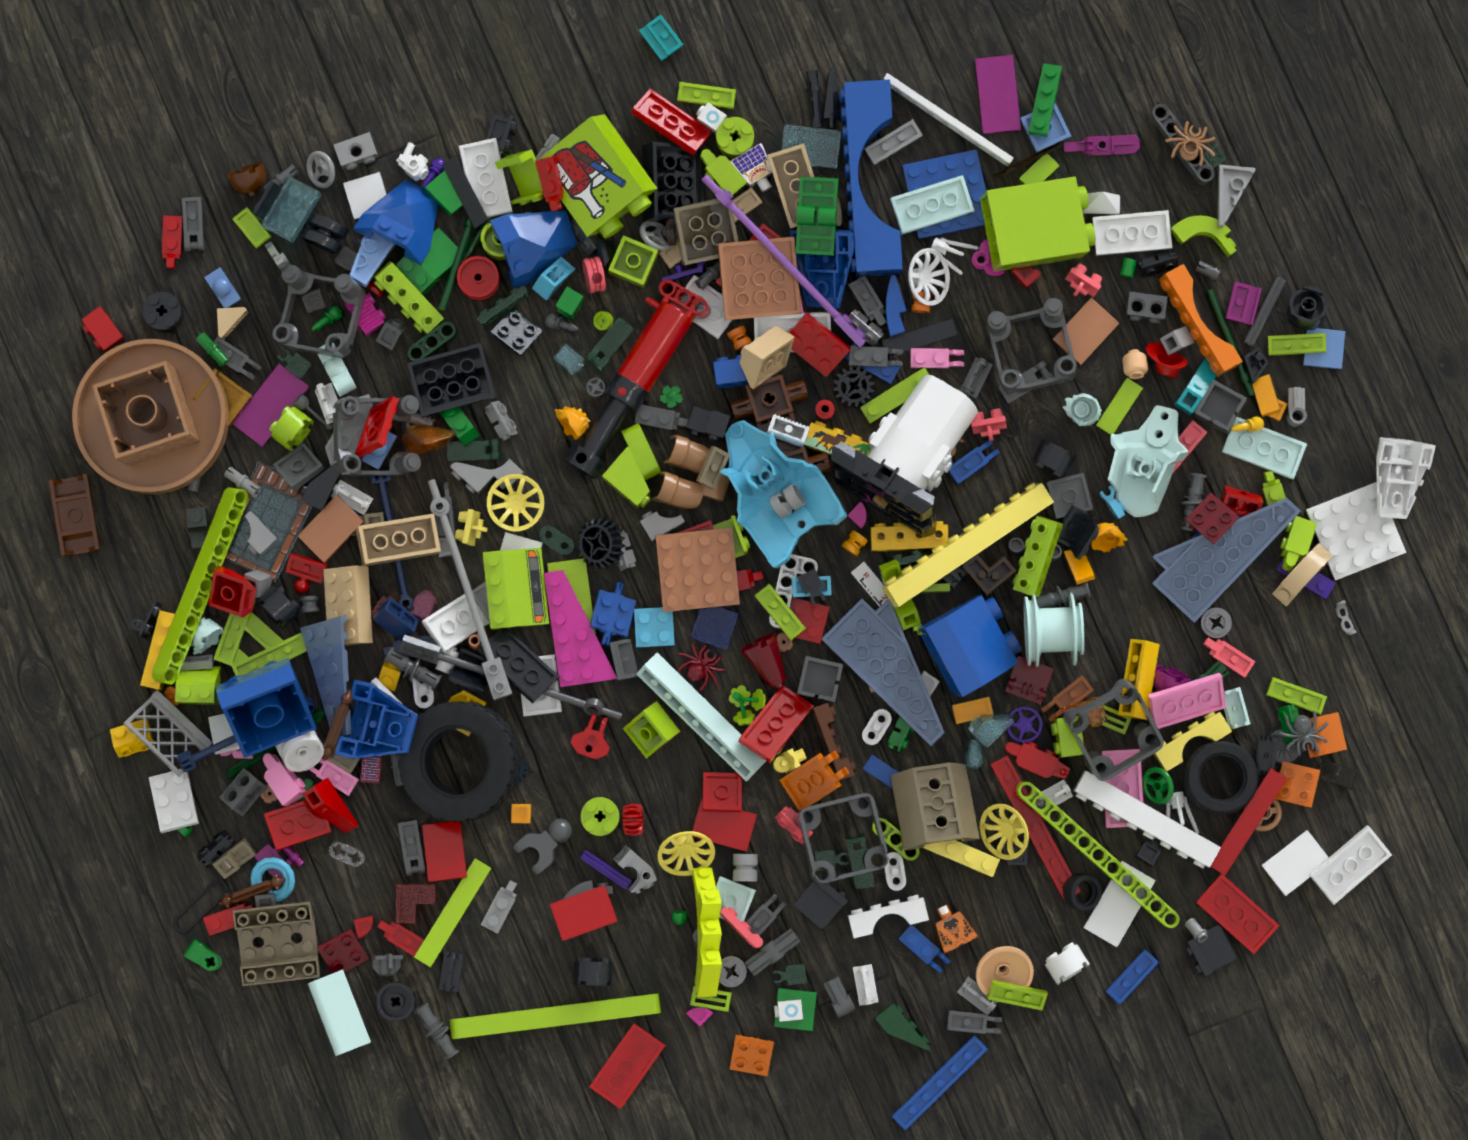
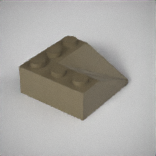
M718 198L673 208L678 246L683 265L719 258V243L739 242L733 213Z

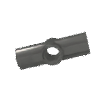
M790 928L777 939H773L763 946L757 954L745 962V965L755 976L768 965H772L782 958L787 951L791 950L801 941Z

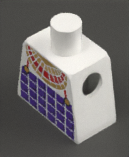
M761 143L730 161L747 181L749 188L758 184L763 193L772 187L767 178L773 172Z

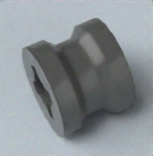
M599 378L590 379L586 385L588 395L592 398L602 397L605 393L604 382Z
M319 596L299 597L302 603L301 613L320 612V608L317 606Z

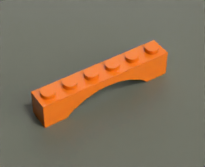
M1182 264L1165 273L1159 279L1161 287L1167 292L1171 304L1177 309L1182 322L1190 330V335L1199 345L1200 352L1210 363L1211 370L1219 377L1236 368L1243 361L1234 346L1215 336L1203 323L1196 310L1193 300V279L1185 265Z

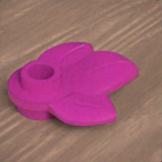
M984 240L980 245L979 251H976L972 256L973 266L977 269H984L991 276L1004 274V271L993 272L988 241ZM983 257L985 262L979 263L978 258Z

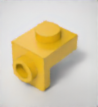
M384 662L378 680L388 690L395 692L402 671L394 665Z

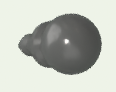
M554 313L548 314L545 317V325L548 328H556L557 330L563 328L569 331H578L579 329L574 324L564 321L563 317H558Z

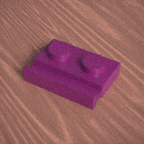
M1234 282L1225 319L1252 326L1262 288Z

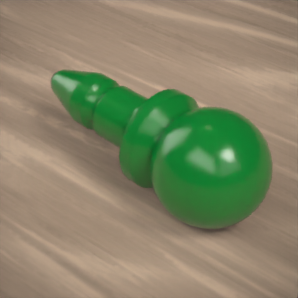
M337 306L329 308L328 312L323 314L324 317L314 324L312 331L319 330L328 323L332 325L334 321H339L343 316L341 308Z

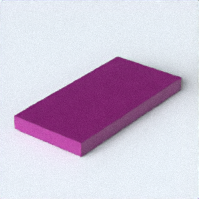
M1013 55L975 59L983 135L1021 131Z
M278 364L232 424L260 446L264 447L271 438L272 432L269 428L275 421L278 422L281 418L283 409L287 406L290 408L294 407L292 405L300 394H305L310 387L281 364Z

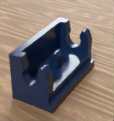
M391 597L378 607L377 610L379 612L373 616L372 620L401 642L404 635L410 636L415 632L419 622L416 616Z

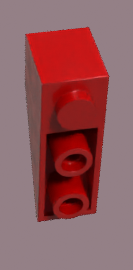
M328 777L302 793L316 813L344 833L359 826Z

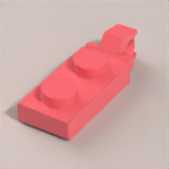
M1206 638L1203 643L1204 646L1211 650L1209 654L1214 659L1219 660L1243 678L1247 676L1255 663L1254 660L1225 641L1218 639L1214 642L1210 638Z

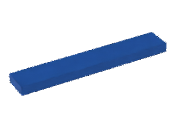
M974 1035L891 1117L906 1130L988 1050L986 1046Z

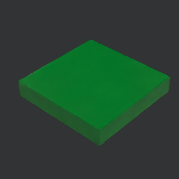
M445 170L424 188L450 216L463 206Z
M778 988L776 1006H778V1001L801 999L803 1019L780 1022L778 1017L775 1018L774 1027L813 1031L817 992Z

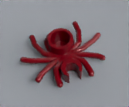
M691 643L695 657L679 652V656L692 660L682 664L677 672L679 673L685 666L691 664L687 669L689 680L698 682L706 676L703 685L699 689L700 691L706 687L709 674L713 678L716 687H718V681L711 670L718 672L726 671L725 668L712 667L720 662L722 656L715 660V654L713 658L709 659L707 653L710 649L703 653L707 644L702 646L698 656L695 644Z

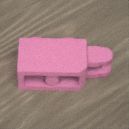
M266 753L262 760L268 769L264 774V779L282 806L294 804L303 797L302 793L306 791L304 782L297 778L294 773L295 771L286 768L284 762L278 758L279 756Z

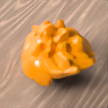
M565 406L562 410H554L557 419L564 427L566 436L572 435L575 440H578L589 428L590 420L586 417V413L582 412L581 408L576 410L575 407L569 408Z
M1114 523L1097 524L1099 534L1090 543L1094 550L1105 553L1110 552L1111 549H1116L1117 546H1125L1123 541H1127V538H1125L1124 533L1119 530L1118 526H1115Z

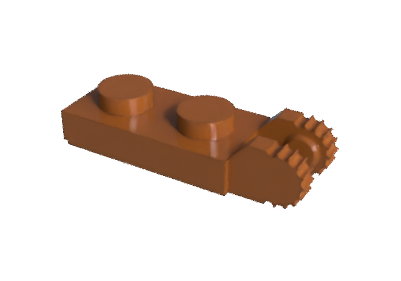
M1081 675L1053 697L1052 701L1041 710L1044 713L1054 704L1058 706L1060 710L1048 718L1052 722L1059 715L1064 714L1066 710L1084 699L1094 689L1084 676Z

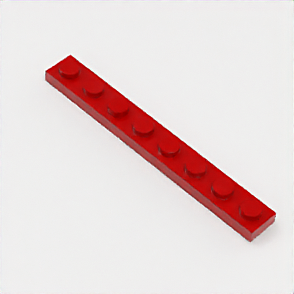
M1007 755L990 765L1013 808L1023 817L1028 828L1029 838L1063 901H1065L1063 894L1064 885L1072 874L1041 816L1016 794V786L1022 781ZM1023 786L1021 788L1022 795L1027 796L1028 792ZM1078 886L1076 888L1075 895L1081 892Z

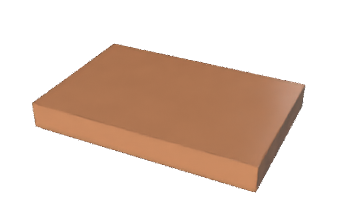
M1092 298L1066 324L1075 361L1080 366L1119 324L1115 318ZM1062 329L1053 338V341L1068 354Z
M336 495L298 537L326 563L356 532V528L365 521L339 495Z

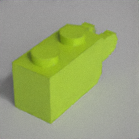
M707 149L702 150L700 158L707 166L704 169L706 171L704 175H708L722 190L726 188L734 195L747 184V181L726 156L716 158L711 151Z
M1296 516L1286 526L1285 531L1288 533L1286 538L1283 537L1280 544L1282 549L1281 556L1284 557L1282 569L1285 572L1292 571L1296 562L1302 561L1308 554L1317 523Z

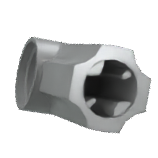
M1293 387L1288 388L1287 422L1292 427H1298L1307 417L1305 411V388ZM1298 413L1301 416V421H1295L1292 414Z

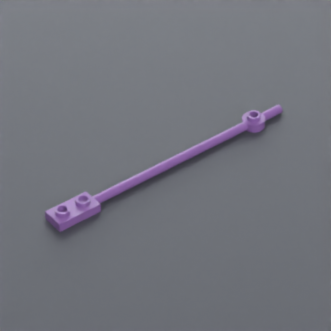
M705 175L701 180L711 189L718 200L732 211L834 318V321L861 347L866 342L864 338L866 336L859 327L856 329L851 324L853 321L847 314L842 315L820 294L736 206L732 200L733 195L726 188L722 190L708 175Z

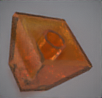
M416 424L408 427L402 437L408 453L419 455L445 447L456 433L453 430L429 425L418 426Z

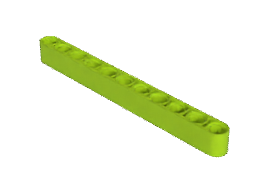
M229 487L225 489L153 668L152 677L157 682L173 684L177 680L210 597L213 570L222 566L247 504L248 493L243 489Z
M1024 781L1016 786V794L1159 923L1168 928H1174L1178 925L1179 915L1039 789L1030 782ZM1024 785L1030 787V793L1027 796L1021 793V788ZM1038 798H1042L1045 802L1044 806L1040 809L1035 805ZM1053 811H1057L1059 818L1053 822L1050 819V814ZM1070 823L1073 826V831L1071 834H1066L1064 827ZM1085 836L1088 841L1087 845L1080 847L1079 839ZM1097 849L1102 852L1099 860L1093 858V853ZM1114 862L1116 870L1110 873L1107 869L1108 864ZM1125 875H1129L1130 883L1124 886L1122 878ZM1139 888H1143L1145 891V895L1142 898L1136 896V891ZM1153 901H1158L1159 908L1156 911H1152L1150 907ZM1171 913L1173 915V921L1172 923L1167 924L1165 922V917L1167 914Z
M659 993L450 1019L449 1023L451 1039L657 1014L661 1013Z

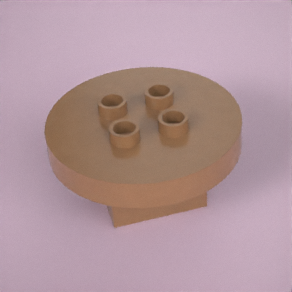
M141 339L121 344L109 350L92 364L76 391L72 410V422L75 438L81 453L99 475L128 491L142 494H162L186 487L200 478L213 465L226 441L229 427V407L226 393L219 378L212 368L198 355L184 346L170 341ZM208 376H210V382L207 384V386L204 388L201 394L197 397V399L194 400L193 396L196 394V392L199 390V388L202 386V384L205 382Z

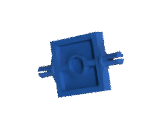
M616 582L614 592L610 593L599 590L589 627L604 633L601 644H605V646H609L611 636L617 635L624 638L628 636L636 600L621 595L624 586L621 582Z

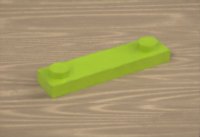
M925 367L860 407L869 424L905 403L924 375H929Z

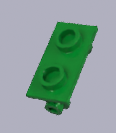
M1295 704L1279 707L1278 717L1281 721L1283 733L1294 735L1288 728L1285 717L1288 716L1289 723L1294 729V720L1299 716L1298 708H1295ZM1283 736L1286 745L1295 739Z
M899 717L895 726L901 732L898 733L893 730L887 742L889 743L887 747L893 750L897 747L899 753L902 749L905 750L910 741L907 737L910 732H914L901 717Z

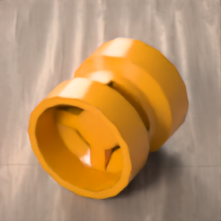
M852 530L849 534L850 538L844 541L841 546L857 557L860 553V548L865 546L868 540Z

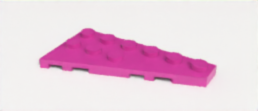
M564 571L544 573L558 675L560 676V687L617 679L593 629L589 627L590 623Z

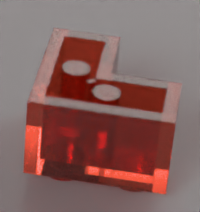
M396 884V923H417V904H437V885Z

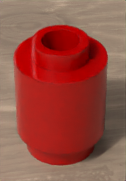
M821 400L817 403L815 414L818 419L827 421L834 415L835 408L831 401ZM826 406L829 408V411L824 413L821 408Z

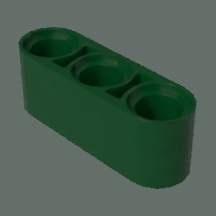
M444 322L408 349L409 359L413 362L435 354L456 337L457 331L455 326L451 322ZM446 327L453 329L452 334L449 336L442 334L443 329ZM429 339H436L437 345L435 347H428L427 342ZM414 350H421L422 355L420 358L414 359L412 352Z

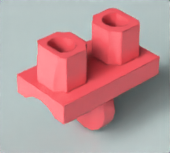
M1079 263L1075 268L1072 267L1065 280L1070 282V286L1076 290L1073 294L1074 296H1077L1080 292L1084 296L1088 294L1094 298L1102 286L1100 285L1102 277L1098 274H1093L1089 278L1084 274L1087 268Z
M1001 409L991 410L992 418L984 419L983 412H978L971 422L973 434L981 433V437L989 436V440L994 441L993 435L1000 434L1001 429H1007L1006 419Z

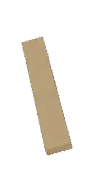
M752 187L733 200L745 215L762 204L761 199ZM733 214L734 221L737 222L739 219ZM678 240L674 242L671 249L659 253L669 269L681 262Z

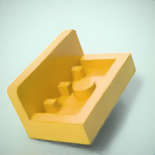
M143 719L130 724L134 728H143ZM146 719V728H150L148 719ZM125 725L110 729L113 747L119 758L149 750ZM146 732V739L149 742H154L151 732Z

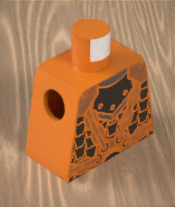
M948 905L937 909L942 920L936 922L935 926L944 953L978 937L960 911L952 914Z

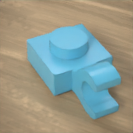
M1109 486V496H1106L1103 491L1099 494L1106 501L1116 520L1125 515L1123 512L1125 508L1120 501L1114 499L1115 490L1112 486Z

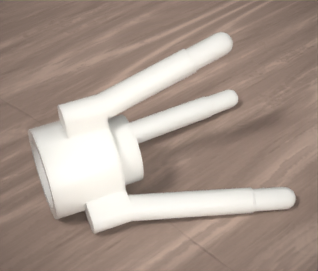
M937 237L931 246V249H935L943 255H946L947 251L961 256L964 255L963 252L953 249L949 245L975 250L979 249L978 246L951 241L945 238L939 239ZM945 259L951 269L960 275L963 274L960 269Z
M1183 792L1173 793L1171 800L1166 803V816L1170 818L1172 806V809L1178 810L1180 823L1184 825L1182 808L1185 807L1195 833L1199 834L1187 803V797H1184Z

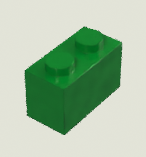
M460 408L440 413L464 447L480 436Z

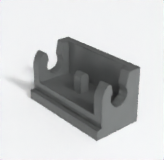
M631 639L610 642L618 681L639 677L637 675L638 670Z

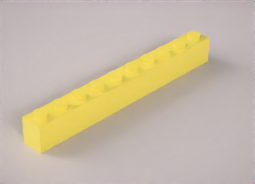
M1035 482L1025 487V492L1014 494L1009 498L1010 502L1007 504L1001 503L994 508L995 512L989 515L987 513L978 519L979 523L968 525L963 529L964 533L959 536L955 534L948 539L949 543L942 546L941 544L935 547L930 556H922L917 560L918 564L913 567L910 565L904 568L900 576L897 578L893 576L885 581L886 585L882 589L892 605L900 607L1054 503L1042 483L1035 484Z

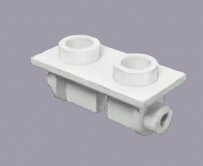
M323 383L316 385L315 393L328 425L333 423V413H335L333 406L338 401L332 383L325 386Z
M342 480L335 485L331 495L333 498L339 495L352 509L363 515L373 501L372 497Z
M1064 780L1042 791L1056 806L1073 797L1070 787ZM1038 798L1035 805L1040 809L1044 806L1045 802L1042 798Z
M872 964L853 967L859 1006L877 1003L878 997Z

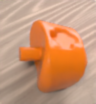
M169 686L165 689L164 695L174 706H177L180 703L175 702L176 686Z

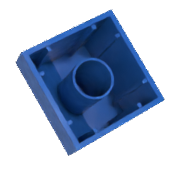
M977 595L918 628L919 633L922 632L923 634L920 636L953 696L963 697L1018 664L1014 655L1021 652L1022 649L1012 631L1004 635L1001 632L996 621L1003 618V614L993 597L985 601L982 595Z
M289 657L280 661L269 662L263 668L243 676H234L227 682L216 686V693L221 708L244 758L317 729Z

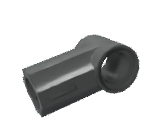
M839 977L824 983L838 1018L856 1010Z

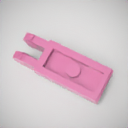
M911 348L910 368L949 369V367H964V362H949V355L961 356L964 355V350Z
M323 758L319 761L323 764L320 770L314 767L308 769L317 774L316 776L322 780L328 777L335 788L350 796L359 781L358 778L330 761H324Z

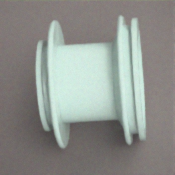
M1073 593L1069 594V607L1039 608L1034 594L1031 600H1028V597H1024V640L1027 666H1031V662H1034L1035 667H1038L1041 653L1071 651L1072 664L1075 666L1077 664V651L1080 652V655H1084L1082 604L1078 603L1075 606Z

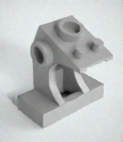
M627 845L613 858L623 869L625 867L635 868L637 878L628 889L631 893L639 894L641 888L644 890L654 885L653 882L657 881L653 869Z

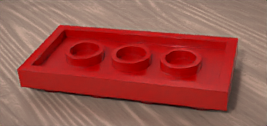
M652 89L647 91L630 112L692 155L699 150L712 133V130Z
M781 686L741 735L738 742L771 763L813 710L814 705L785 686Z
M1220 874L1195 902L1252 954H1255L1280 926L1223 874Z
M634 1023L589 1087L621 1109L666 1045Z

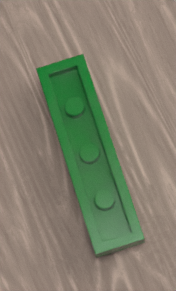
M1043 63L1029 126V135L1048 137L1062 66Z

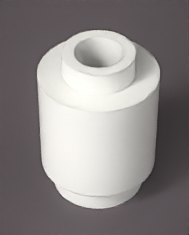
M455 647L444 653L456 658L459 656ZM438 659L435 663L437 664L435 669L450 674V671L455 666Z

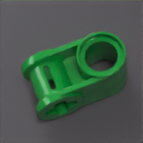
M195 938L184 953L187 959L208 971L217 970L222 965L221 956ZM215 958L214 963L216 964L210 966V961L208 960Z

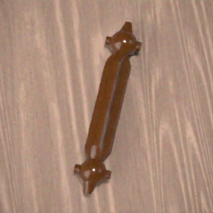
M348 690L341 696L342 703L337 707L326 738L323 754L324 761L333 755L332 748L337 744L349 711L348 705L353 700L351 690Z
M274 875L271 881L260 882L234 892L231 896L226 893L218 904L229 909L233 903H240L255 897V895L269 892L273 887L275 890H279V887H281L286 879Z

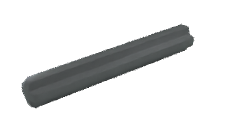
M1277 277L1244 340L1246 345L1252 347L1255 344L1286 283V280Z

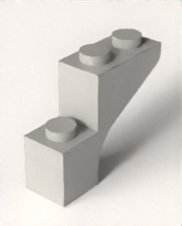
M510 459L501 467L492 470L454 462L450 466L453 470L451 474L458 480L462 478L467 483L465 487L472 493L476 491L478 494L494 478L499 480L501 477L510 474L524 475V472ZM509 479L511 486L513 487L519 479ZM505 482L499 485L502 490L506 487Z

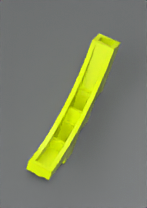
M693 868L692 877L696 897L698 928L695 988L697 997H717L722 968L719 952L722 936L719 916L722 903L719 889H716L712 868Z

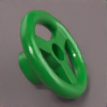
M1159 767L1149 768L1144 773L1142 787L1145 796L1157 805L1168 803L1174 793V785L1170 775ZM1152 773H1159L1162 775L1157 779H1152L1151 777H1149ZM1147 783L1153 787L1156 792V798L1150 793ZM1168 790L1166 797L1163 798V793Z

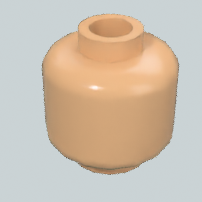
M1133 349L1128 351L1122 358L1124 374L1129 376L1130 379H1140L1147 373V356L1143 352Z

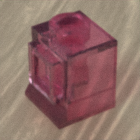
M423 589L422 593L416 594L412 606L414 609L410 613L423 619L429 617L437 600L436 597H433L434 593Z

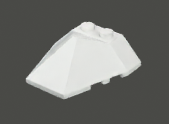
M1380 437L1376 453L1378 517L1407 519L1416 499L1414 494L1418 486H1422L1424 482L1422 477L1426 469L1429 470L1431 467L1435 445L1406 439Z

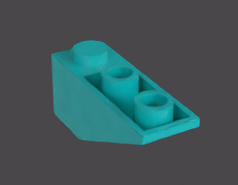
M1206 358L1174 404L1175 407L1189 416L1194 412L1213 379L1217 376L1211 370L1210 363Z

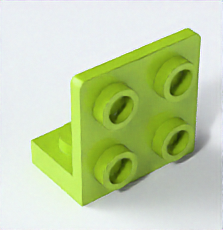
M735 515L731 516L729 520L713 525L714 530L732 528L735 558L748 554L747 549L750 548L747 537L742 536L743 526L738 523Z

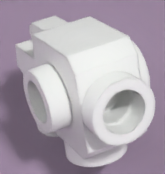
M409 142L403 155L400 154L396 161L413 180H423L429 173L428 160L421 154L412 156L415 145Z

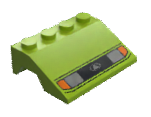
M529 548L483 552L491 630L549 624L542 549Z

